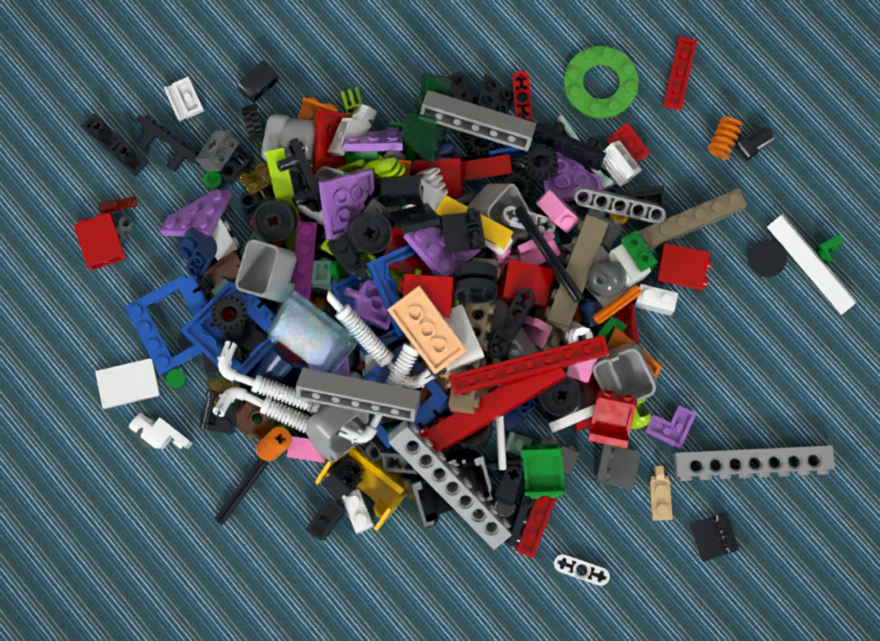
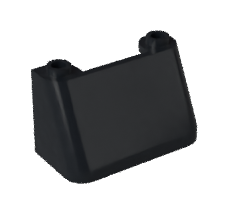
M464 448L445 456L447 459L445 461L449 465H455L460 472L459 475L463 479L466 477L471 482L475 492L480 491L483 494L487 504L490 500L495 499L485 461L481 454L471 448ZM437 468L434 472L440 473L443 469ZM403 473L401 475L403 485L422 527L431 528L435 526L439 521L438 515L453 509L419 473ZM450 482L447 485L454 486L456 482ZM464 495L460 499L465 500L468 499L469 496Z

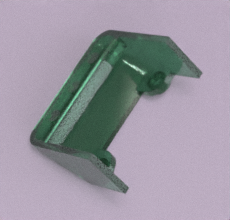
M422 73L421 92L419 96H416L414 102L417 113H405V127L402 129L401 138L404 139L405 144L426 162L435 164L448 127L436 124L437 117L421 115L420 111L427 90L451 97L452 78Z

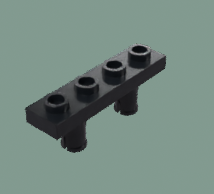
M95 113L81 126L135 177L149 164Z
M138 115L135 121L146 128L145 134L137 143L138 146L147 151L154 139L159 137L173 147L176 152L166 165L168 168L176 172L185 159H189L198 166L200 165L195 160L199 154L197 150L192 147L190 149L184 146L186 142L177 136L175 138L169 135L171 131L162 125L160 128L156 126V121L150 116Z
M540 122L536 124L532 141L541 145H547V148L550 146L562 155L597 171L600 170L606 153L596 149L599 142L595 137H590L585 144L562 133L565 128L562 122H555L552 128Z
M294 138L287 143L291 156L277 161V168L280 172H283L295 166L297 167L307 191L292 197L293 204L297 208L299 204L305 205L312 202L316 212L322 210L319 179L313 175V166L311 161L306 159L303 143L299 142L298 138Z

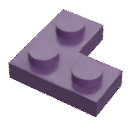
M678 405L671 422L653 414L644 433L681 449L697 413Z

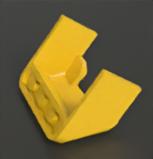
M354 446L337 461H328L315 483L318 485L326 476H329L343 459L349 455L365 469L364 473L360 476L363 480L356 487L376 502L373 510L381 518L374 527L377 531L407 495L401 479L403 473L384 471L382 458L375 462L371 461L359 448Z

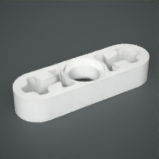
M508 206L501 212L500 218L504 224L526 230L520 220L516 218L515 209L517 207ZM527 211L536 225L539 224L537 227L542 235L555 230V223L549 217ZM508 212H511V216H513L511 220L506 215ZM547 223V227H549V229L544 230L545 227L541 225Z
M595 404L549 423L552 433L592 417Z
M564 554L557 556L554 560V567L558 572L602 586L607 584L610 579L609 572L605 568ZM565 558L566 563L571 565L572 561H575L572 573L569 572V567L560 569V565L557 564L558 560L561 561ZM579 564L587 567V573L584 576H579L576 573V567ZM591 567L594 568V573L599 574L602 571L603 576L606 577L605 580L598 582V578L595 576H591V580L588 579Z

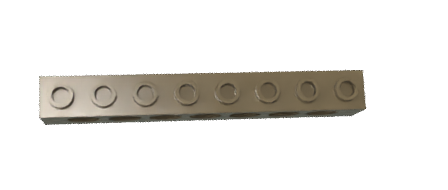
M473 258V261L488 262L495 265L498 269V279L500 278L501 268L498 267L496 260ZM493 301L482 304L465 303L464 310L474 333H481L477 340L484 354L485 351H488L489 347L487 334L491 333L492 321H490V315H494L495 303H492ZM478 314L483 315L481 319L474 318ZM481 358L454 370V374L486 366V358ZM451 387L449 399L451 412L475 414V409L479 408L480 404L478 390L454 396Z

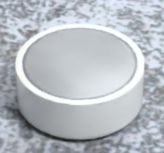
M497 501L495 508L498 511V515L508 517L513 513L515 505L512 507Z

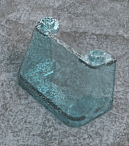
M295 290L288 294L266 330L268 333L267 338L273 343L280 342L311 365L314 370L327 373H335L358 344L349 331Z

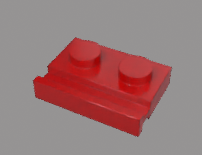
M628 123L606 139L609 145L613 142L621 141V144H623L637 163L650 154Z

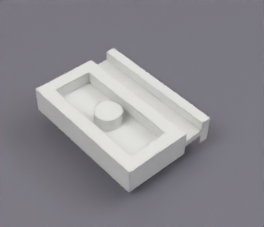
M189 77L164 87L179 122L204 111Z

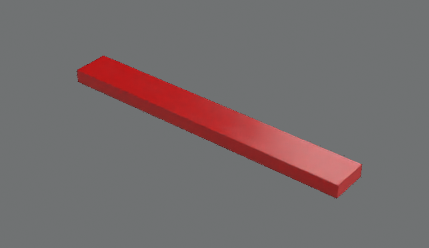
M602 335L449 375L453 394L456 396L605 357L610 353L605 337Z

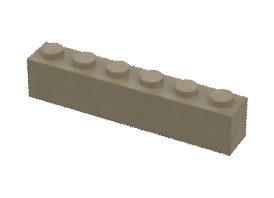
M738 188L665 219L660 223L638 231L649 250H653L664 245V243L667 244L743 211L747 204Z
M586 215L584 220L580 219L577 230L580 231L578 237L574 236L570 246L573 248L571 254H567L564 265H567L566 271L581 293L584 290L589 269L594 263L608 226V222L590 215ZM558 279L557 282L560 285L558 289L554 288L550 299L554 301L552 306H547L544 317L547 318L545 323L567 332L578 303H574Z

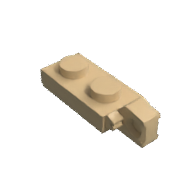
M664 466L654 467L655 476H651V481L649 482L652 521L673 520L669 476H664Z

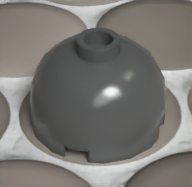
M603 259L595 262L590 267L587 276V285L590 291L602 298L616 296L625 288L627 282L625 270H623L619 262L612 259Z

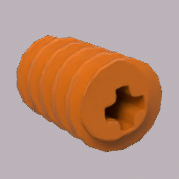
M722 117L717 130L714 132V137H712L711 143L708 145L709 152L715 157L728 160L729 156L725 153L732 152V149L728 146H735L732 140H737L738 136L734 133H741V129L737 126H742L743 124L732 117Z
M283 427L273 428L257 443L256 452L258 456L265 461H273L291 445L292 438L289 431Z

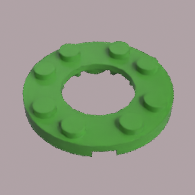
M595 46L579 52L570 61L564 76V91L569 103L580 111L582 115L593 119H610L622 114L634 101L638 91V73L632 61L621 51L607 46ZM597 65L610 67L617 73L619 78L617 92L606 99H597L590 96L583 85L585 73Z

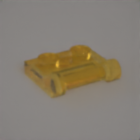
M261 162L250 172H242L239 175V181L246 185V190L249 193L254 194L272 183L267 162Z

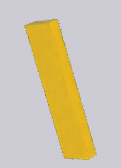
M445 195L435 213L440 216L467 212L469 207ZM480 214L484 239L504 250L514 231Z

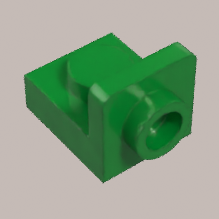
M841 234L820 244L816 248V254L825 264L833 260L830 253L839 250V245L844 242Z

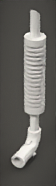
M328 291L327 300L337 310L335 317L343 323V326L351 332V335L359 341L361 346L377 361L380 367L386 365L392 371L395 363L392 361L394 355L365 325V322L357 316V313L352 310L349 304L343 306ZM428 367L417 376H408L405 384L402 386L411 389L423 388L426 383L435 379L437 374H434L430 367Z
M225 341L221 355L217 359L219 360V371L226 379L230 381L236 380L253 386L252 392L257 393L258 391L259 394L263 393V396L266 394V397H274V400L277 398V401H285V404L289 402L288 405H296L297 408L300 406L299 409H307L308 412L311 410L310 413L313 414L326 406V404L296 399V388L293 390L292 387L288 388V385L285 387V384H283L282 386L281 383L277 384V381L274 383V380L271 382L270 379L266 380V377L263 379V376L257 375L256 379L237 373V370L231 368V359L237 345L232 342L229 349L230 341Z
M412 343L404 344L403 350H401V354L397 358L398 361L395 362L394 368H392L385 384L403 387L402 385L405 384L406 378H408L407 374H410L409 371L412 370L411 367L415 364L414 360H417L419 352ZM375 414L370 425H367L363 431L343 426L336 432V435L350 440L351 443L368 442L377 433L378 429L376 428L382 416Z
M232 387L223 394H220V399L213 408L214 414L217 415L220 410L219 416L223 417L230 403H233L235 399L246 400L261 407L260 413L264 415L267 413V416L271 415V418L274 417L275 420L278 418L277 421L281 420V423L285 422L288 426L292 425V428L296 427V430L299 428V431L303 430V433L306 432V434L307 422L311 418H308V415L304 416V413L302 415L301 412L297 413V410L294 411L293 408L290 410L291 407L287 408V405L283 406L280 402L276 403V400L273 401L272 398L266 397L264 401L247 393L248 390L239 387Z

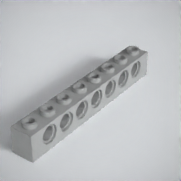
M404 420L388 434L389 443L495 550L512 536L509 521L505 517L501 518L498 515L497 509L492 504L488 505L485 502L486 499L480 491L475 492L471 482L466 477L463 479L459 475L460 472L455 465H449L445 461L447 460L445 455L440 450L436 451L432 447L433 443L429 438H423L419 434L420 430L414 423L410 424ZM410 441L417 442L414 446L408 445ZM425 454L430 455L428 459H421ZM437 468L443 469L440 473L434 472ZM450 482H456L454 486L447 485ZM464 495H468V496H469L468 499H465V500L460 499V498H461L462 496H464ZM482 509L481 512L474 513V510ZM489 522H495L494 525L487 526Z
M833 446L682 452L673 454L675 478H680V481H692V477H700V480H712V476H719V479H731V475H739V478H751V474H758L759 478L770 477L772 473H778V477L790 476V473L797 472L798 476L810 475L809 472L817 471V475L829 474V471L835 469ZM809 456H813L816 459L815 466L809 464ZM790 457L796 459V467L790 466L788 462ZM770 458H774L777 461L776 468H772L769 465ZM750 459H755L758 462L756 469L750 467ZM713 460L719 464L717 471L712 470L710 467V462ZM731 460L738 462L737 470L730 467ZM692 461L699 464L700 469L698 472L691 469L690 464Z

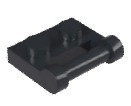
M207 390L203 421L200 422L199 428L233 435L235 433L236 417L241 400L235 399L233 403L231 402L223 417L219 416V410L216 423H211L215 398L220 399L219 395L224 392Z

